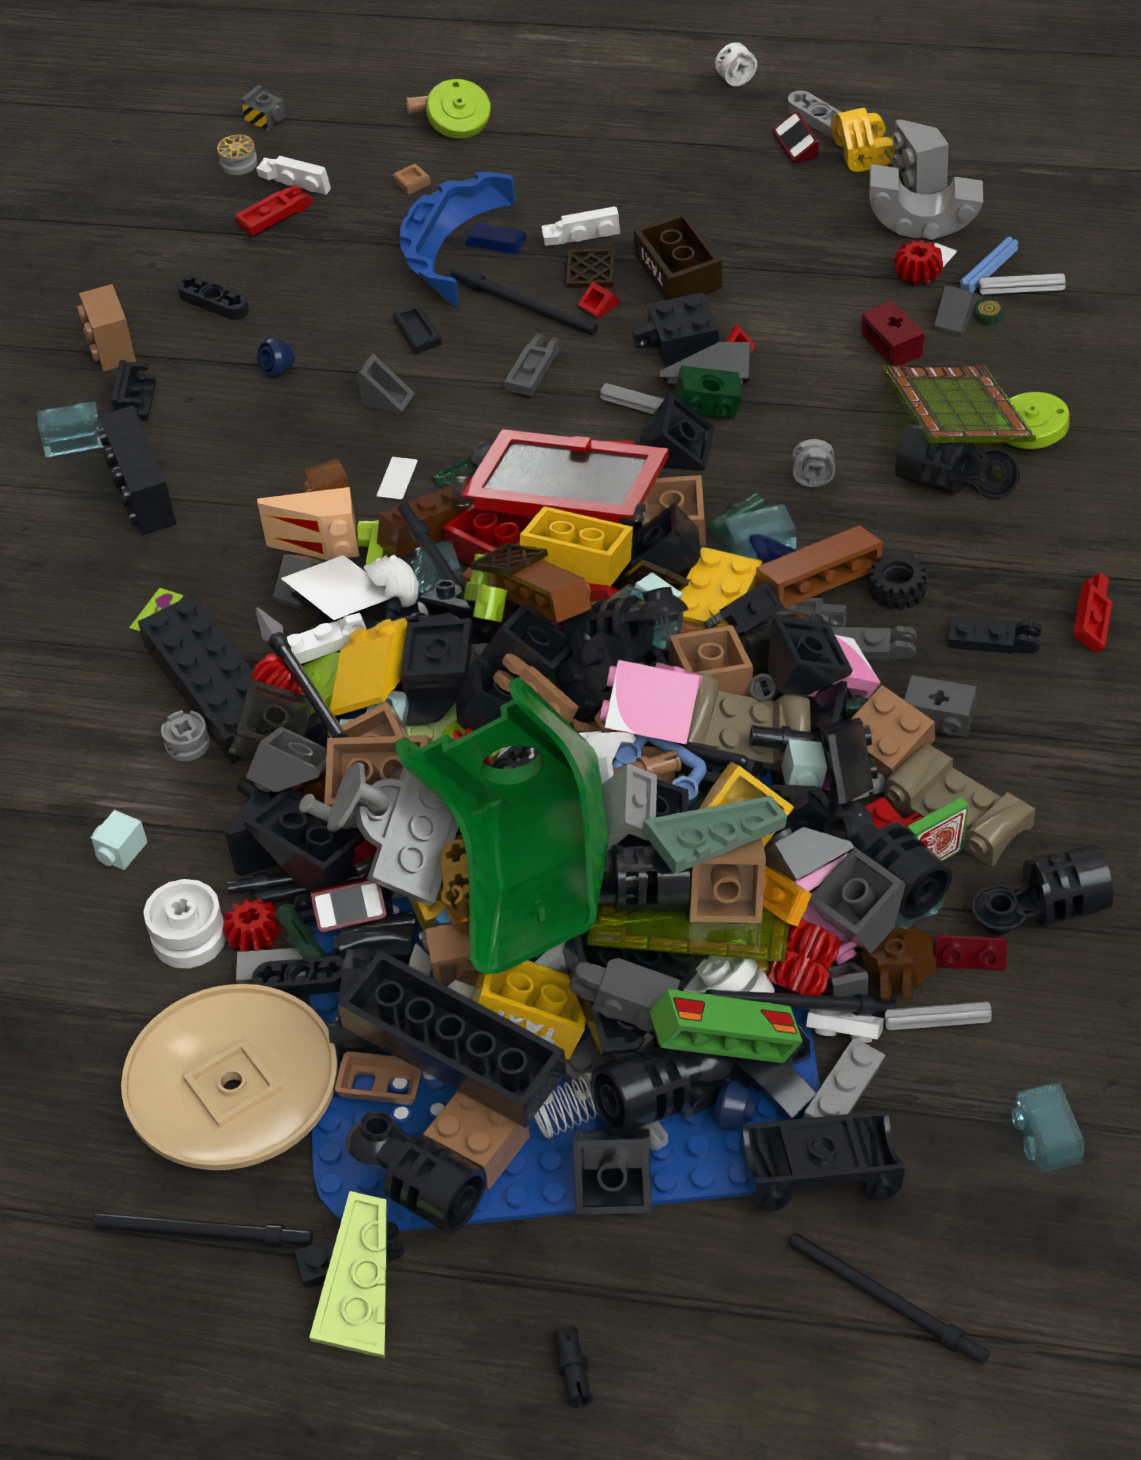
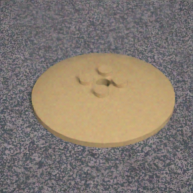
M230 984L212 987L176 1001L154 1017L141 1031L130 1048L122 1072L121 1090L123 1104L128 1119L138 1136L153 1151L164 1158L187 1167L204 1170L244 1168L259 1164L285 1152L302 1140L317 1125L326 1112L335 1091L338 1077L337 1053L334 1043H330L329 1030L321 1017L297 997L282 990L254 984ZM230 1080L241 1081V1084L235 1089L229 1090L224 1088V1085Z

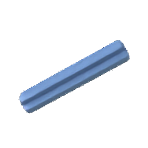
M1006 237L960 280V289L973 292L978 288L980 278L989 277L1018 250V241L1016 239L1013 240L1011 237Z

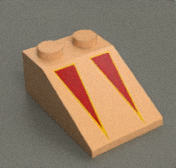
M350 487L257 499L267 547L325 560H331L342 555L347 558L360 556Z

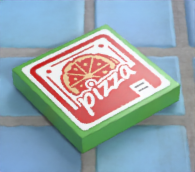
M962 797L957 798L908 826V830L939 859L944 861L962 851L969 804Z

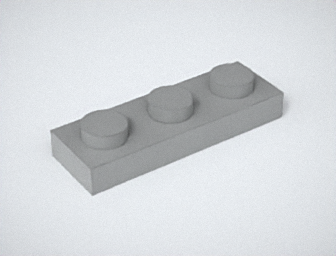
M854 1037L805 1110L802 1119L850 1114L882 1065L886 1055Z

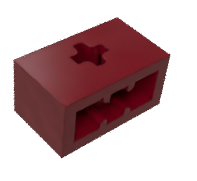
M892 300L862 313V336L890 366L902 365L923 356V342L925 341L923 330L921 327L916 326L908 318L906 312L902 309L900 310Z

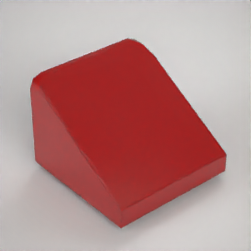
M592 281L577 303V306L599 319L617 306L620 300L613 293Z

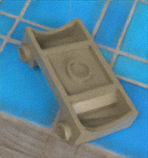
M696 673L703 677L696 696L687 742L743 754L748 760L762 762L765 768L782 771L781 765L785 752H779V749L770 747L749 746L751 726L781 728L783 725L790 726L792 730L811 732L810 700L803 697V695L784 693L783 696L774 702L760 701L752 697L719 691L720 682L714 679L713 675L709 673Z
M925 743L884 782V798L907 815L918 812L920 813L918 817H925L962 797L969 804L962 849L991 867L997 863L1006 846L1017 834L1024 830H1030L1034 826L1035 808L1009 792L1000 797L954 769L953 758L928 743Z

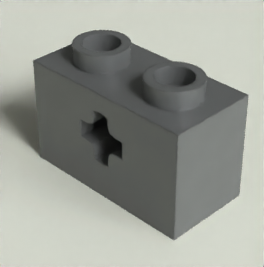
M911 675L904 700L935 721V732L968 737L976 708L977 686Z

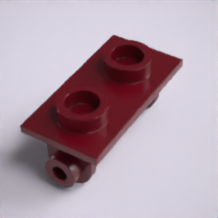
M947 933L936 935L935 957L937 958V967L1006 971L1008 938H1000L999 935L996 938L947 935Z

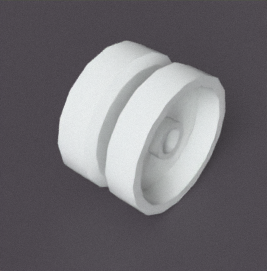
M181 879L168 882L156 889L148 898L143 911L145 924L150 935L154 953L162 962L175 968L188 969L204 965L214 959L222 950L226 941L222 930L224 919L217 894L209 885L198 880Z
M732 944V945H730V946H741V947H731V948L747 947V946H745V945H743V944ZM712 954L708 960L703 959L696 968L697 974L684 990L705 994L707 989L775 992L773 984L765 972L757 969L758 965L755 958Z

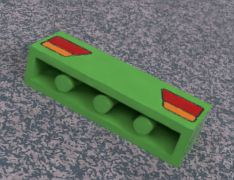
M667 989L649 1011L660 1048L784 1063L803 1042L791 1007L787 1005Z

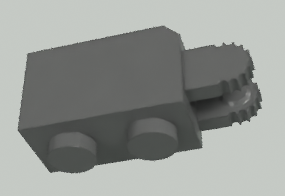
M616 958L608 961L606 968L593 963L589 964V962L586 963L585 961L584 963L580 962L574 969L573 975L575 977H572L570 980L569 988L576 996L579 995L580 998L594 1002L591 1010L602 1013L605 1017L620 1019L636 1025L641 1030L655 1032L649 1011L667 989L677 990L680 980Z

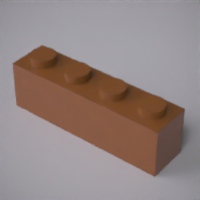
M860 525L756 567L757 586L768 580L785 608L869 574L873 562H878V558L882 556V541Z
M542 559L512 576L491 573L494 587L508 590L507 599L521 606L526 602L539 614L557 623L592 609L589 599L591 589L585 578Z

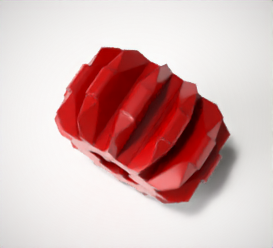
M923 239L920 242L911 240L910 244H901L900 250L896 251L894 257L897 277L902 278L904 283L913 282L914 286L917 283H923L927 286L928 281H936L937 276L943 270L941 248L935 247L934 242L924 243Z
M269 653L265 658H262L250 674L261 692L282 707L289 708L303 695V691L281 657Z
M245 897L242 905L232 903V911L224 913L222 930L233 951L238 949L241 952L259 951L262 948L272 950L273 941L280 940L282 922L280 915L271 902L264 904L260 897L254 902H250Z
M804 919L800 920L798 926L788 924L785 950L804 955L823 965L828 970L839 954V947L841 945L839 938L834 933L825 930V928L807 922Z
M785 950L784 960H771L767 974L774 988L786 994L822 995L828 985L827 981L830 976L828 970L823 965L804 955Z

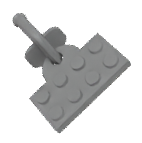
M357 762L346 771L340 783L333 807L316 800L312 794H307L303 797L299 805V810L302 813H309L327 821V829L332 832L340 828H358L364 838L377 847L367 880L428 906L435 904L443 878L441 850L448 842L455 840L459 826L444 801L410 771L403 767L399 780L389 778L369 785L365 782L364 764Z

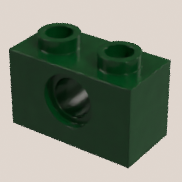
M681 366L674 385L675 396L700 415L735 419L742 399L739 372Z

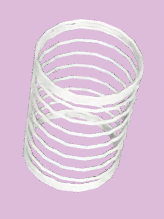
M586 1072L584 1079L579 1075V1082L589 1105L594 1111V1117L592 1118L588 1114L582 1092L577 1082L572 1079L574 1092L587 1114V1120L585 1121L580 1115L576 1098L569 1084L565 1082L564 1086L568 1098L580 1119V1123L577 1124L573 1119L567 1097L558 1085V1094L572 1120V1127L566 1123L562 1106L553 1090L552 1092L558 1101L562 1115L552 1093L551 1097L560 1117L565 1123V1130H562L559 1126L555 1110L548 1097L547 1099L555 1119L547 1101H545V1104L557 1125L558 1133L556 1134L553 1131L544 1105L539 1110L546 1128L539 1112L534 1116L541 1132L547 1139H551L553 1133L558 1135L559 1129L565 1132L567 1127L573 1129L574 1123L580 1126L581 1120L587 1123L588 1116L591 1119H595L596 1114L598 1115L591 1094L590 1081L592 1073ZM581 1079H582V1081L584 1082V1084H585V1086H586V1089H587V1092H588V1094H589V1097H590V1099H591L592 1104L590 1103V1101H589V1099H588V1097H587V1095H586V1093H585V1091H584V1088H583L582 1083H581ZM574 1083L576 1084V1086H577V1088H578V1090H579V1092H580V1094H581V1097H582L584 1106H583V1104L581 1103V1101H580V1099H579V1096H578V1094H577V1092H576ZM566 1085L568 1086V1088H569V1090H570V1092H571V1094H572V1096H573V1098H574V1101H575V1103H576L577 1110H576V1108H575V1106H574V1104H573V1102H572V1100H571V1098H570V1096H569V1093H568V1090H567ZM559 1088H560V1090L562 1091V1093H563V1095H564V1097H565V1100H566V1102H567L569 1111L567 1110V1108H566V1106H565V1104H564V1101H563V1099H562V1097H561Z

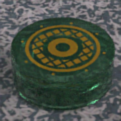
M982 299L975 304L974 317L977 322L983 325L998 324L1004 317V305L997 299Z

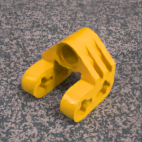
M865 108L837 113L831 117L832 137L838 146L844 147V159L851 171L869 170L871 164L880 166L892 164L895 147L892 138L882 137L886 131V126L879 114H867Z

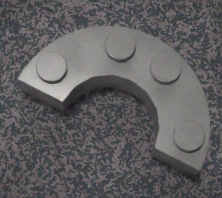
M871 164L869 199L876 217L890 230L902 236L933 240L959 231L976 217L983 204V181L954 177L951 184L943 191L934 194H917L909 191L902 185L899 179V168Z

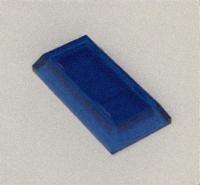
M476 223L465 245L518 254L527 234L522 230Z
M761 534L750 535L749 541L758 559L766 563L797 551Z

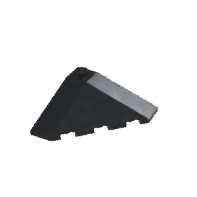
M689 918L592 926L584 933L566 941L563 949L570 980L572 977H575L573 975L574 969L580 962L584 963L585 961L586 963L589 962V964L593 963L606 968L608 961L620 958L679 979L680 982L677 990L684 991L697 974L696 968L703 959L708 960L712 954L687 952L686 950L682 952L589 943L592 932L628 927L626 936L629 935L630 927H632L630 936L637 937L631 939H660L662 928L649 926H663L664 922L666 927L671 928L664 929L663 940L683 941L673 943L692 941L693 931L684 929H694L695 922H690ZM697 922L696 929L706 931H695V944H715L713 934L707 932L710 931V924L707 922ZM579 995L576 996L600 1055L634 1053L638 1051L644 1043L645 1038L643 1037L648 1031L641 1030L636 1025L620 1019L605 1017L602 1013L591 1010L594 1002L580 998Z

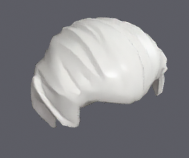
M392 555L389 558L387 556H384L382 559L377 558L372 564L364 565L365 571L377 587H386V597L400 598L402 607H409L415 604L419 593L418 581L413 569L405 561Z

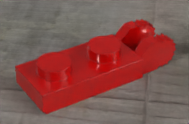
M293 185L237 213L234 216L235 221L240 228L252 237L296 212L301 213L305 211V209L310 207L312 198L307 193L302 194V189L297 185Z

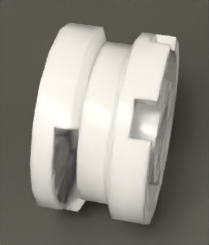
M731 43L718 53L715 60V69L728 84L740 86L748 82L755 74L757 60L741 43Z

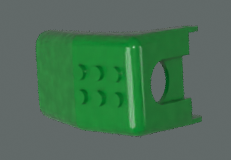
M516 677L509 682V689L513 700L500 706L501 717L456 741L446 734L422 748L407 737L397 740L395 745L398 757L404 767L444 801L460 828L465 844L469 879L470 961L474 968L483 974H498L507 971L584 933L592 927L597 916L609 843L599 762L594 748L520 677ZM510 746H527L540 752L531 762L511 769H497L483 763L484 759L491 753Z

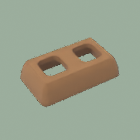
M349 1051L343 1055L335 1090L338 1095L347 1099L412 1105L416 1099L422 1070L396 1056ZM359 1074L375 1076L372 1090L352 1089L355 1077ZM393 1078L410 1080L406 1095L387 1093L390 1081Z

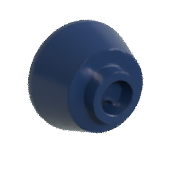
M271 337L266 338L258 348V364L266 375L277 377L291 368L295 354L288 343Z
M737 1080L728 1081L722 1085L718 1094L714 1121L721 1129L741 1128V1125L747 1124L748 1121L754 1122L759 1102L754 1100V1093Z

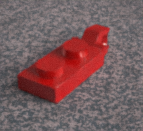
M1099 572L1090 579H1086L1081 588L1073 636L1094 653L1105 648L1113 602L1106 596L1109 578L1102 572Z

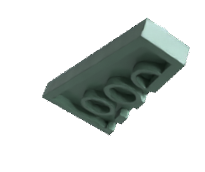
M771 796L645 819L642 832L672 872L676 874L785 828L787 815Z

